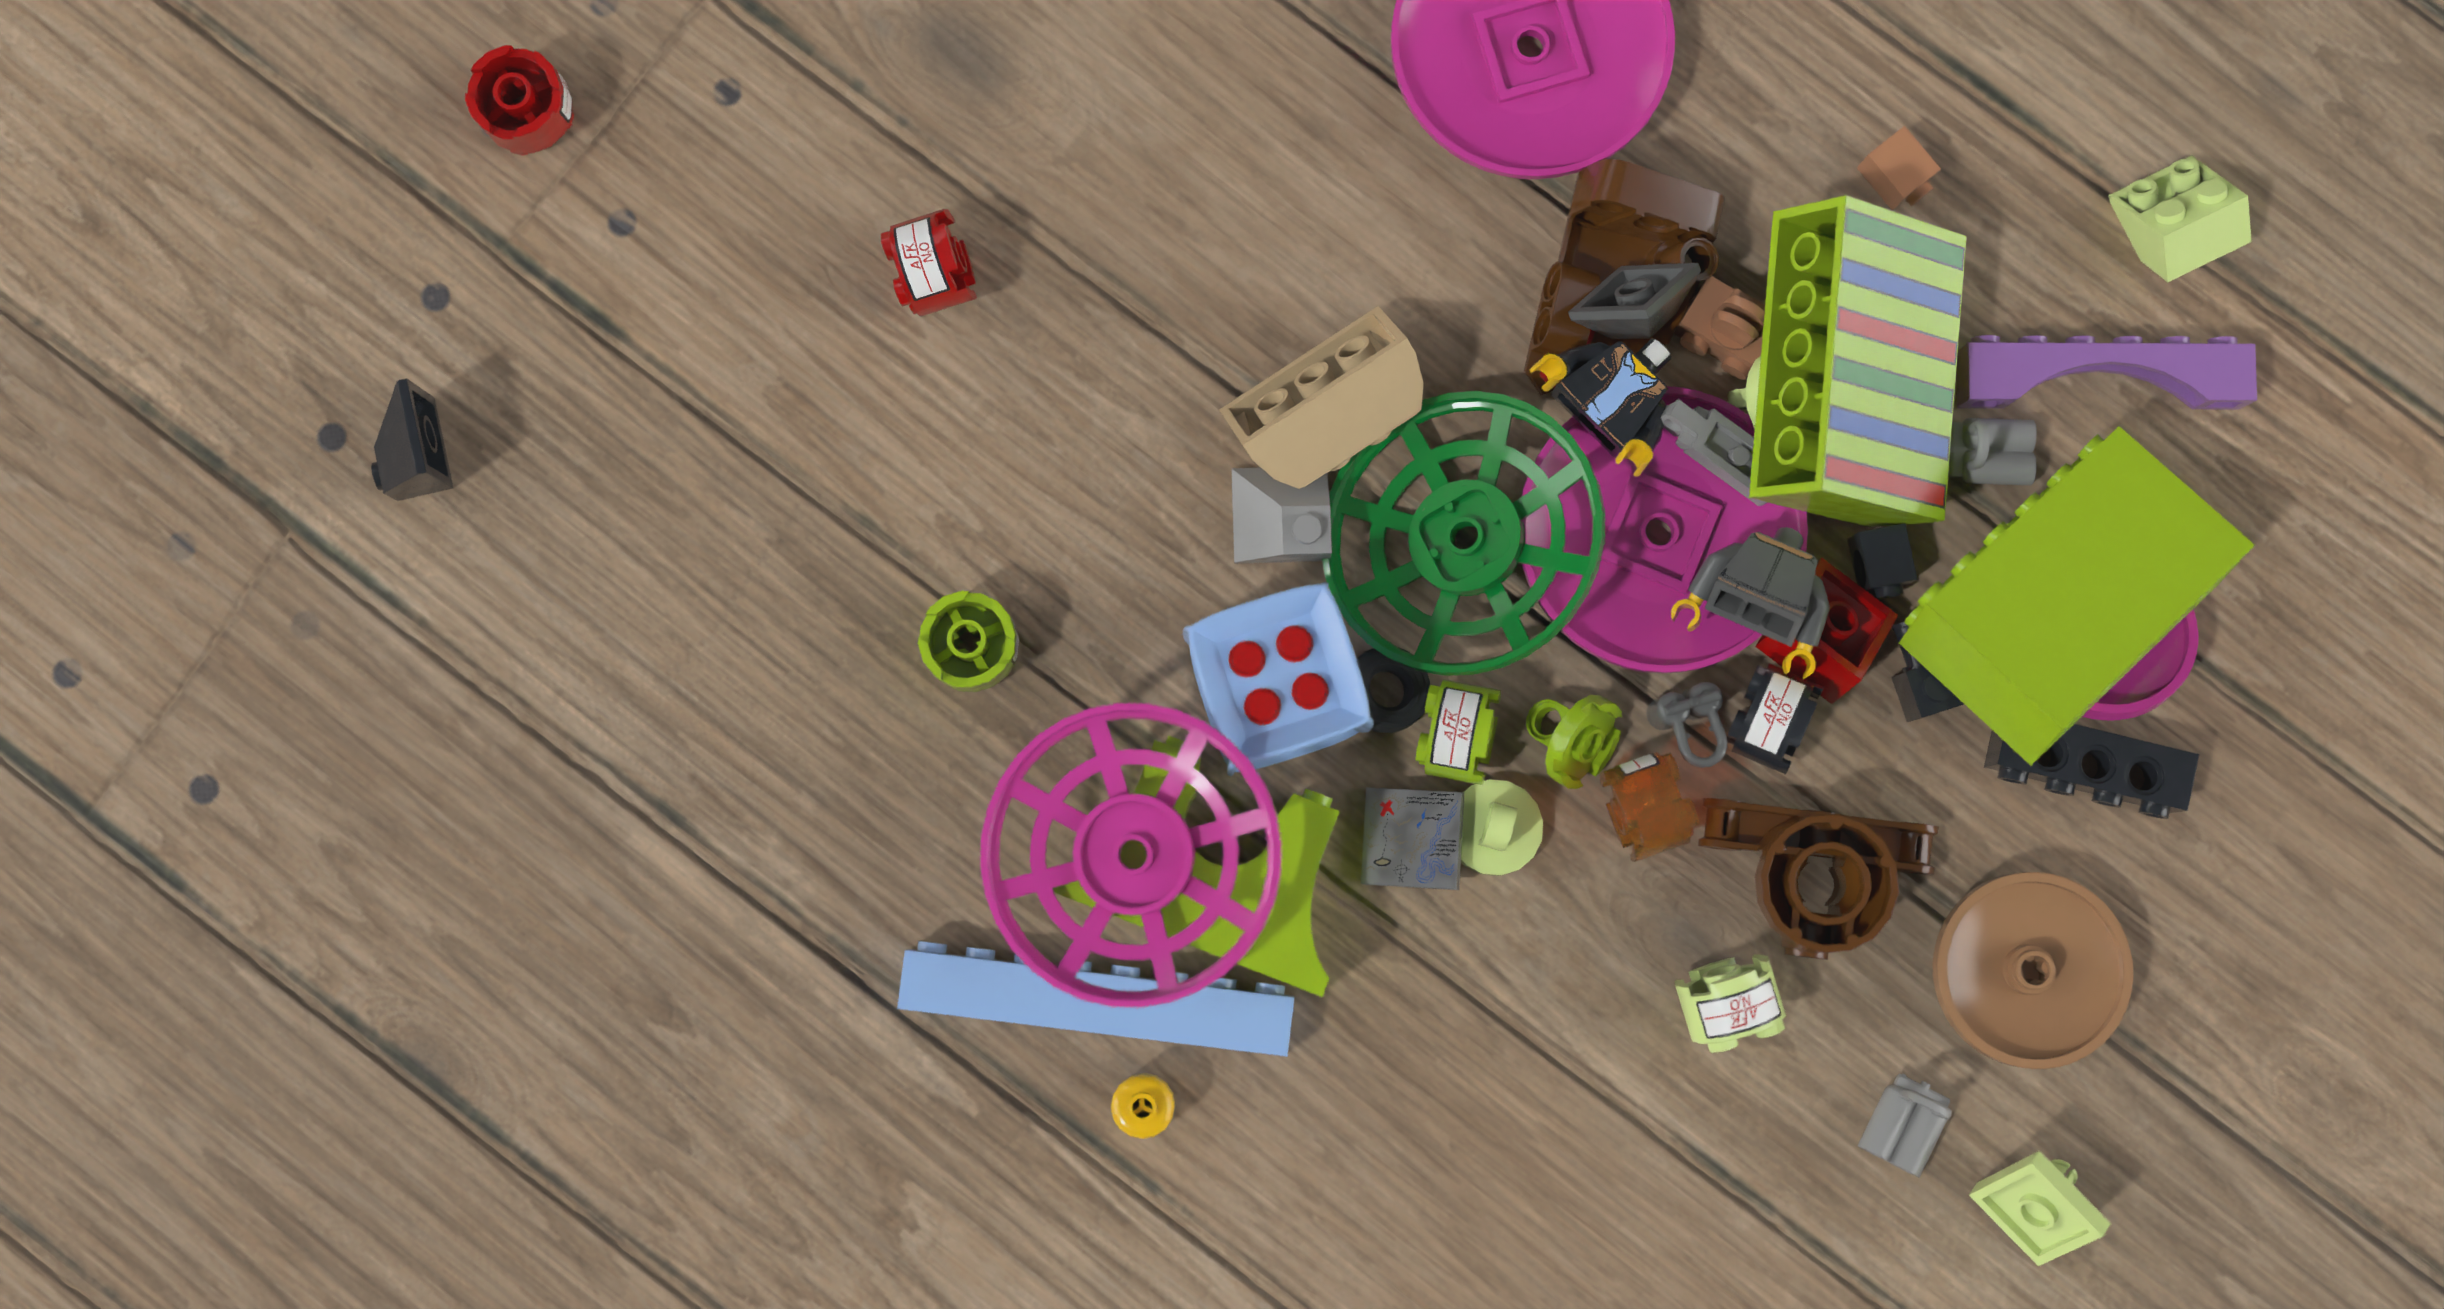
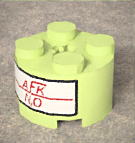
M1753 955L1752 960L1754 964L1742 966L1736 964L1734 957L1727 958L1689 971L1691 981L1685 983L1684 979L1675 981V987L1692 1042L1708 1044L1711 1053L1723 1052L1738 1046V1038L1756 1034L1758 1038L1770 1037L1785 1030L1782 1019L1786 1014L1768 956Z

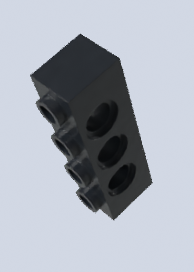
M2074 724L2049 748L2051 760L2044 767L2037 761L2029 765L1993 730L1991 731L1984 768L1999 771L1997 778L2000 780L2023 785L2027 784L2028 778L2046 782L2044 790L2066 796H2074L2075 790L2093 794L2091 801L2094 803L2121 808L2122 801L2140 805L2138 813L2160 819H2169L2170 813L2188 811L2200 754ZM2086 753L2091 754L2098 764L2097 773L2093 778L2088 777L2082 769L2081 762ZM2133 765L2141 768L2145 777L2144 784L2139 790L2129 780V771Z

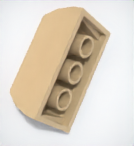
M1377 306L1219 409V411L1250 458L1274 480L1300 489L1306 487L1327 472L1336 471L1344 467L1353 455L1369 445H1375L1384 441L1393 429L1415 416L1422 407L1424 382L1416 352L1409 340L1382 309Z

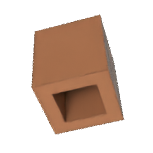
M1905 126L1869 153L1857 167L1859 172L1892 211L1904 201H1907L1912 207L1934 189L1929 181L1941 170Z

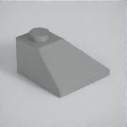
M1232 468L1234 564L1322 561L1325 558L1330 559L1332 554L1331 516L1327 473L1306 487L1298 489L1274 480L1262 468Z

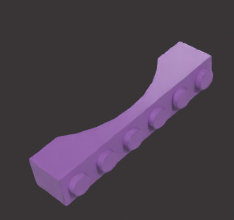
M1982 335L1972 337L1971 342H1968L1959 349L1957 354V408H2005L2027 391L2045 381L2069 374L2088 372L2124 374L2150 382L2173 394L2191 409H2241L2257 401L2255 344H2238L2237 337L2232 336L2210 338L2207 340V344L2190 343V338L2186 336L2165 337L2160 339V343H2143V339L2140 336L2117 337L2113 339V343H2095V337L2073 336L2066 338L2065 343H2048V337L2041 335L2018 338V343H2000L1999 336Z

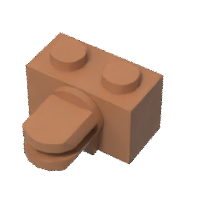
M1711 276L1700 286L1674 334L1681 338V345L1690 352L1700 356H1704L1707 353L1722 362L1721 368L1735 378L1746 380L1753 363L1761 356L1765 304Z

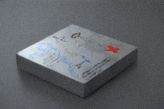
M1366 788L1361 884L1459 890L1464 793Z

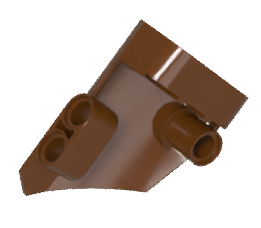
M1602 159L1578 172L1558 261L1551 266L1544 281L1524 367V372L1540 395L1549 393L1554 388L1546 392L1543 391L1541 387L1546 382L1540 377V371L1537 370L1531 374L1529 369L1545 354L1557 355L1569 348L1587 344L1590 329L1571 321L1568 313L1575 305L1620 266L1685 263V254H1687L1692 263L1699 264L1701 272L1678 312L1670 321L1649 339H1610L1595 332L1591 344L1602 342L1612 346L1616 342L1621 341L1634 354L1652 338L1659 341L1663 346L1670 343L1700 281L1710 278L1718 268L1719 255L1713 242L1717 237L1725 197L1722 194L1619 159Z

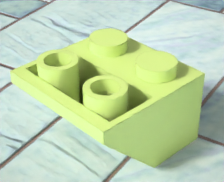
M2192 155L2178 160L2148 177L2134 181L2129 186L2109 195L2110 204L2140 261L2167 282L2252 242L2248 195Z

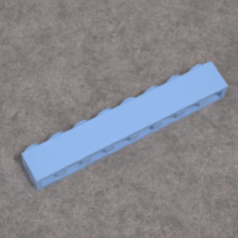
M918 941L917 950L907 949L904 952L897 1009L1288 1057L1294 996L1284 995V985L1256 982L1255 991L1236 989V979L1219 978L1199 992L1170 1003L1142 1008L1110 1007L1081 1000L1055 988L1030 970L1016 953L1014 962L995 959L996 950L967 947L965 956L946 953L947 944ZM1085 961L1076 975V978L1089 984L1113 990L1145 991L1158 988L1156 979L1139 977L1140 968L1111 964V972L1103 973L1091 971L1092 962ZM1176 972L1178 983L1187 980L1189 974Z

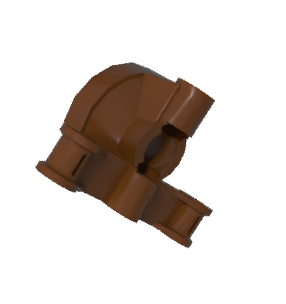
M1703 798V806L1707 808L1704 837L1699 838V847L1762 853L1755 873L1757 903L1769 926L1782 936L1781 946L1785 947L1784 955L1828 960L1829 953L1851 951L1874 939L1892 917L1899 894L1897 872L1934 875L1935 867L1930 865L1933 836L1938 834L1939 826L1847 816L1825 811L1751 804L1728 799ZM1809 856L1832 858L1833 865L1829 867L1828 871L1833 878L1834 889L1831 897L1825 902V906H1828L1827 914L1808 911L1803 905V902L1806 901L1802 898L1798 889V878L1802 869L1809 864L1807 862Z

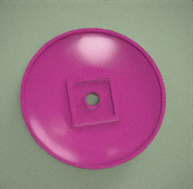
M1396 0L1391 25V54L1396 80L1405 102L1422 128L1439 145L1465 163L1483 171L1517 179H1548L1575 174L1582 171L1588 165L1602 159H1608L1623 149L1638 135L1658 107L1670 78L1675 53L1674 20L1669 0ZM1525 36L1535 37L1541 42L1543 52L1536 57H1526L1518 50V40Z
M1667 386L1668 390L1662 397L1666 405L1674 403L1679 399L1693 410L1697 406L1707 411L1715 409L1754 437L1755 428L1750 416L1736 406L1701 391ZM1573 416L1566 421L1562 427L1572 435L1589 459L1601 487L1605 508V543L1600 567L1588 596L1561 632L1588 653L1608 663L1640 672L1662 674L1692 671L1719 663L1739 653L1763 635L1706 610V600L1699 607L1702 615L1701 623L1693 631L1687 630L1689 623L1695 617V612L1692 609L1685 608L1681 610L1674 622L1671 618V610L1677 601L1688 599L1691 594L1688 588L1708 555L1735 542L1744 544L1751 533L1760 532L1773 538L1778 529L1782 527L1792 528L1802 535L1804 541L1800 550L1806 552L1808 535L1806 512L1772 503L1757 506L1685 454L1684 450L1675 444L1678 437L1673 436L1665 428H1663L1661 441L1653 451L1652 460L1643 472L1636 477L1633 473L1637 470V467L1632 460L1624 458L1618 465L1615 462V458ZM1550 438L1534 462L1550 478L1572 462L1565 450ZM1528 476L1521 497L1537 487ZM1581 479L1559 495L1566 523L1563 552L1589 556L1592 544V513L1588 492ZM1547 505L1523 519L1522 522L1525 528V544L1549 549L1551 543V522ZM1652 520L1665 522L1671 530L1670 541L1665 545H1655L1650 542L1646 536L1648 522ZM1522 564L1531 588L1540 576L1543 568ZM1557 571L1553 582L1538 601L1552 622L1562 613L1576 592L1582 576Z

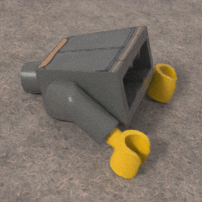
M1782 527L1776 531L1773 538L1760 532L1751 533L1744 544L1735 542L1708 555L1688 588L1691 592L1688 599L1679 600L1673 605L1671 618L1674 622L1681 610L1685 608L1692 609L1695 612V617L1689 623L1687 630H1695L1702 620L1699 607L1706 600L1705 609L1790 647L1794 640H1797L1799 642L1796 650L1784 658L1782 668L1784 673L1788 674L1793 657H1801L1807 664V669L1803 675V679H1805L1815 669L1816 662L1811 651L1813 646L1819 645L1830 606L1823 581L1815 575L1818 561L1814 555L1800 550L1804 539L1798 531Z

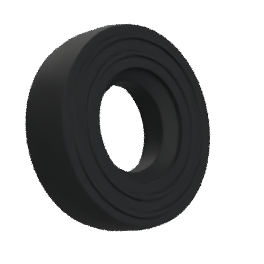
M1374 648L1364 652L1356 659L1366 690L1370 718L1374 723L1372 731L1379 733L1399 732L1410 727L1421 718L1425 712L1426 699L1430 687L1428 673L1396 663ZM1389 672L1400 679L1404 688V696L1399 705L1384 707L1373 699L1370 692V683L1375 674Z

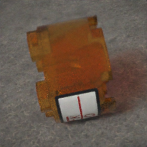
M1658 752L1651 753L1600 772L1601 786L1606 787L1610 785L1614 797L1606 804L1607 811L1622 847L1633 846L1632 853H1630L1632 862H1637L1691 843V836H1694L1693 827L1699 825L1697 812L1689 797L1682 799L1676 784V781L1681 779L1680 772L1671 753L1662 756Z

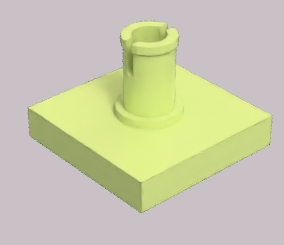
M2040 1151L1977 1182L1969 1194L2038 1266L2103 1237L2111 1225L2074 1186L2078 1178L2076 1170H2070L2065 1177L2064 1174L2070 1167V1164L2059 1159L2049 1161Z

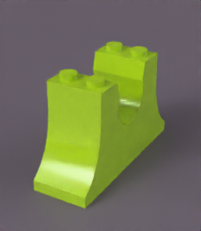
M1168 736L1165 743L1154 740L1151 751L1168 754L1176 758L1184 741L1172 736ZM1199 757L1194 767L1199 772L1201 769V757ZM1145 765L1133 794L1156 797L1169 771ZM1186 782L1173 807L1183 817L1185 822L1188 809L1198 795V791L1188 782ZM1305 789L1302 796L1293 793L1278 814L1282 839V874L1276 901L1263 931L1247 954L1237 964L1323 997L1329 977L1319 961L1314 946L1311 905L1317 871L1340 811L1330 808L1333 801L1332 798ZM1135 839L1126 842L1121 849L1123 863L1131 869H1138L1145 864L1148 855L1145 845ZM1268 844L1255 859L1238 865L1234 888L1229 897L1254 913L1262 897L1266 879ZM1195 851L1192 876L1217 889L1223 866L1207 861ZM1079 881L1053 887L1054 893L1092 908L1096 904L1085 892ZM1181 893L1173 902L1161 908L1167 937L1175 936L1189 927L1204 912L1206 907ZM1115 912L1112 915L1144 928L1141 915H1124ZM1219 916L1214 924L1198 939L1190 943L1189 946L1221 958L1236 944L1244 930Z

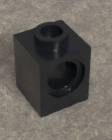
M1906 523L1861 531L1847 539L1856 583L1868 593L1874 592L1876 599H1885L1905 594L1903 586L1918 580Z

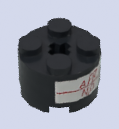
M1770 663L1767 669L1758 665L1744 696L1745 699L1752 701L1748 713L1738 709L1727 735V743L1734 745L1731 752L1786 774L1792 761L1783 758V756L1787 754L1793 757L1796 748H1799L1817 706V702L1810 700L1809 696L1818 699L1824 686L1806 678L1803 679V677L1791 672L1785 674L1782 668Z

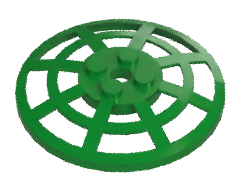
M1466 391L1451 392L1423 399L1421 410L1415 416L1393 429L1384 441L1375 445H1369L1353 455L1349 462L1339 470L1329 493L1332 554L1330 559H1322L1326 582L1339 611L1348 625L1368 645L1392 661L1417 671L1444 676L1475 675L1501 669L1528 657L1551 641L1571 621L1588 596L1600 567L1605 543V508L1601 487L1589 459L1572 435L1554 418L1527 402L1504 394ZM1454 412H1493L1487 441L1463 440L1431 449L1417 426L1431 418ZM1512 417L1526 421L1548 434L1565 450L1572 462L1548 478L1545 472L1529 457L1512 447L1506 446ZM1401 435L1414 460L1407 464L1392 479L1382 494L1378 505L1352 497L1351 495L1357 481L1370 462L1391 441ZM1483 456L1477 480L1467 479L1449 483L1440 466V463L1459 457ZM1502 462H1507L1523 471L1537 487L1515 502H1512L1506 494L1496 487ZM1423 474L1432 493L1423 500L1414 515L1394 510L1395 504L1405 489L1418 476ZM1581 479L1588 492L1592 513V544L1589 556L1563 552L1566 523L1559 495ZM1547 505L1551 522V543L1549 549L1525 544V528L1522 522L1523 519ZM1344 515L1372 523L1369 536V554L1375 579L1350 590L1344 578L1340 555L1341 528ZM1464 527H1476L1478 530L1476 543L1468 549H1458L1455 544L1457 533ZM1387 528L1409 534L1408 544L1412 561L1390 572L1385 554ZM1518 563L1543 568L1531 589L1518 602L1513 604L1503 582L1513 573ZM1557 571L1582 576L1576 592L1562 613L1544 631L1530 640L1519 617L1527 613L1543 597L1553 582ZM1422 577L1440 589L1441 593L1432 616L1423 613L1411 605L1398 589ZM1485 593L1496 614L1477 621H1451L1460 596H1474ZM1385 596L1387 601L1403 617L1418 627L1426 629L1415 654L1401 650L1383 638L1365 620L1357 607ZM1502 628L1512 648L1511 651L1500 656L1476 662L1447 663L1434 660L1445 635L1475 636Z

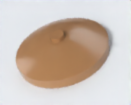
M2022 872L2003 875L1982 883L1966 894L1953 907L1946 917L1936 940L1933 954V981L1938 1002L1945 1017L1957 1034L1968 1045L1986 1057L2006 1065L2027 1069H2050L2083 1059L2103 1045L2113 1034L2125 1015L2133 987V961L2130 946L2121 924L2109 907L2097 895L2086 887L2065 877L2041 872Z

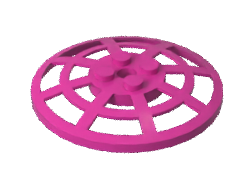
M1116 703L1089 708L1060 720L1038 734L1014 758L1000 778L987 807L981 834L980 868L985 897L994 921L1010 948L1030 970L1055 988L1081 1000L1110 1007L1142 1008L1170 1003L1199 992L1224 976L1247 954L1263 931L1276 901L1282 874V839L1277 812L1267 786L1251 761L1229 738L1206 722L1179 710L1145 703ZM1120 719H1149L1176 725L1189 731L1176 758L1168 754L1144 749L1116 751L1107 722ZM1085 728L1088 729L1096 757L1086 760L1069 771L1049 794L1022 780L1030 767L1052 746L1072 733ZM1207 742L1219 749L1241 772L1254 793L1259 809L1231 817L1228 806L1217 789L1203 774L1194 769ZM1127 764L1149 765L1165 769L1169 773L1156 797L1129 794L1121 766ZM1098 772H1102L1109 796L1108 800L1096 806L1088 815L1063 802L1081 782ZM1186 782L1191 784L1205 798L1214 812L1217 821L1189 829L1183 817L1173 808ZM1013 797L1039 811L1036 817L1030 840L1031 873L1002 880L999 866L1000 836L1005 813ZM1055 820L1077 832L1073 846V861L1047 868L1046 844L1052 821ZM1265 828L1268 843L1267 874L1262 897L1254 913L1229 897L1233 891L1238 871L1239 845L1237 836ZM1133 839L1142 842L1148 854L1145 864L1138 869L1128 868L1121 859L1123 845ZM1223 841V869L1217 889H1214L1192 876L1195 848ZM1079 881L1085 892L1096 902L1083 926L1077 924L1064 910L1054 893L1053 887ZM1037 892L1039 900L1051 920L1065 935L1074 940L1058 967L1047 960L1026 938L1013 917L1007 900ZM1181 893L1206 907L1204 912L1189 927L1175 936L1167 937L1161 908L1173 902ZM1114 912L1124 915H1141L1148 944H1120L1105 940L1100 936ZM1219 916L1244 930L1236 944L1215 964L1196 976L1178 983L1171 953L1184 948L1198 939L1214 924ZM1091 951L1120 960L1152 959L1158 988L1145 991L1113 990L1089 984L1076 978V975Z

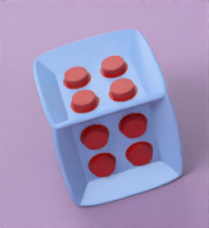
M1328 583L1306 585L1268 595L1217 612L1191 626L1183 628V638L1190 647L1193 671L1210 726L1229 738L1251 761L1255 769L1321 750L1342 742L1359 732L1367 733L1372 729L1374 723L1370 718L1368 699L1360 669L1341 613L1328 589ZM1220 751L1228 767L1227 774L1232 776L1235 772H1240Z

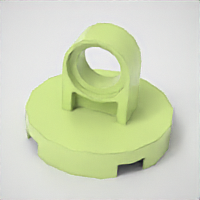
M1489 779L1484 781L1483 785L1474 784L1462 792L1464 793L1461 863L1479 874L1501 876L1520 870L1534 858L1542 842L1543 819L1538 804L1525 789L1509 781Z

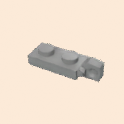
M1679 399L1674 403L1666 405L1661 416L1664 428L1673 436L1678 437L1675 444L1680 449H1683L1685 454L1757 506L1768 503L1749 498L1754 437L1715 409L1707 411L1697 406L1693 410Z

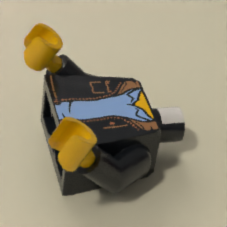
M1653 338L1650 339L1636 354L1621 341L1616 342L1612 346L1597 342L1573 347L1557 355L1546 354L1529 369L1531 374L1538 370L1547 376L1548 382L1541 387L1543 391H1549L1556 385L1551 395L1615 458V462L1618 465L1624 458L1630 459L1637 467L1633 475L1638 477L1652 460L1653 451L1661 441L1664 428L1661 416L1666 408V403L1662 397L1668 388L1656 374L1672 357L1659 341Z

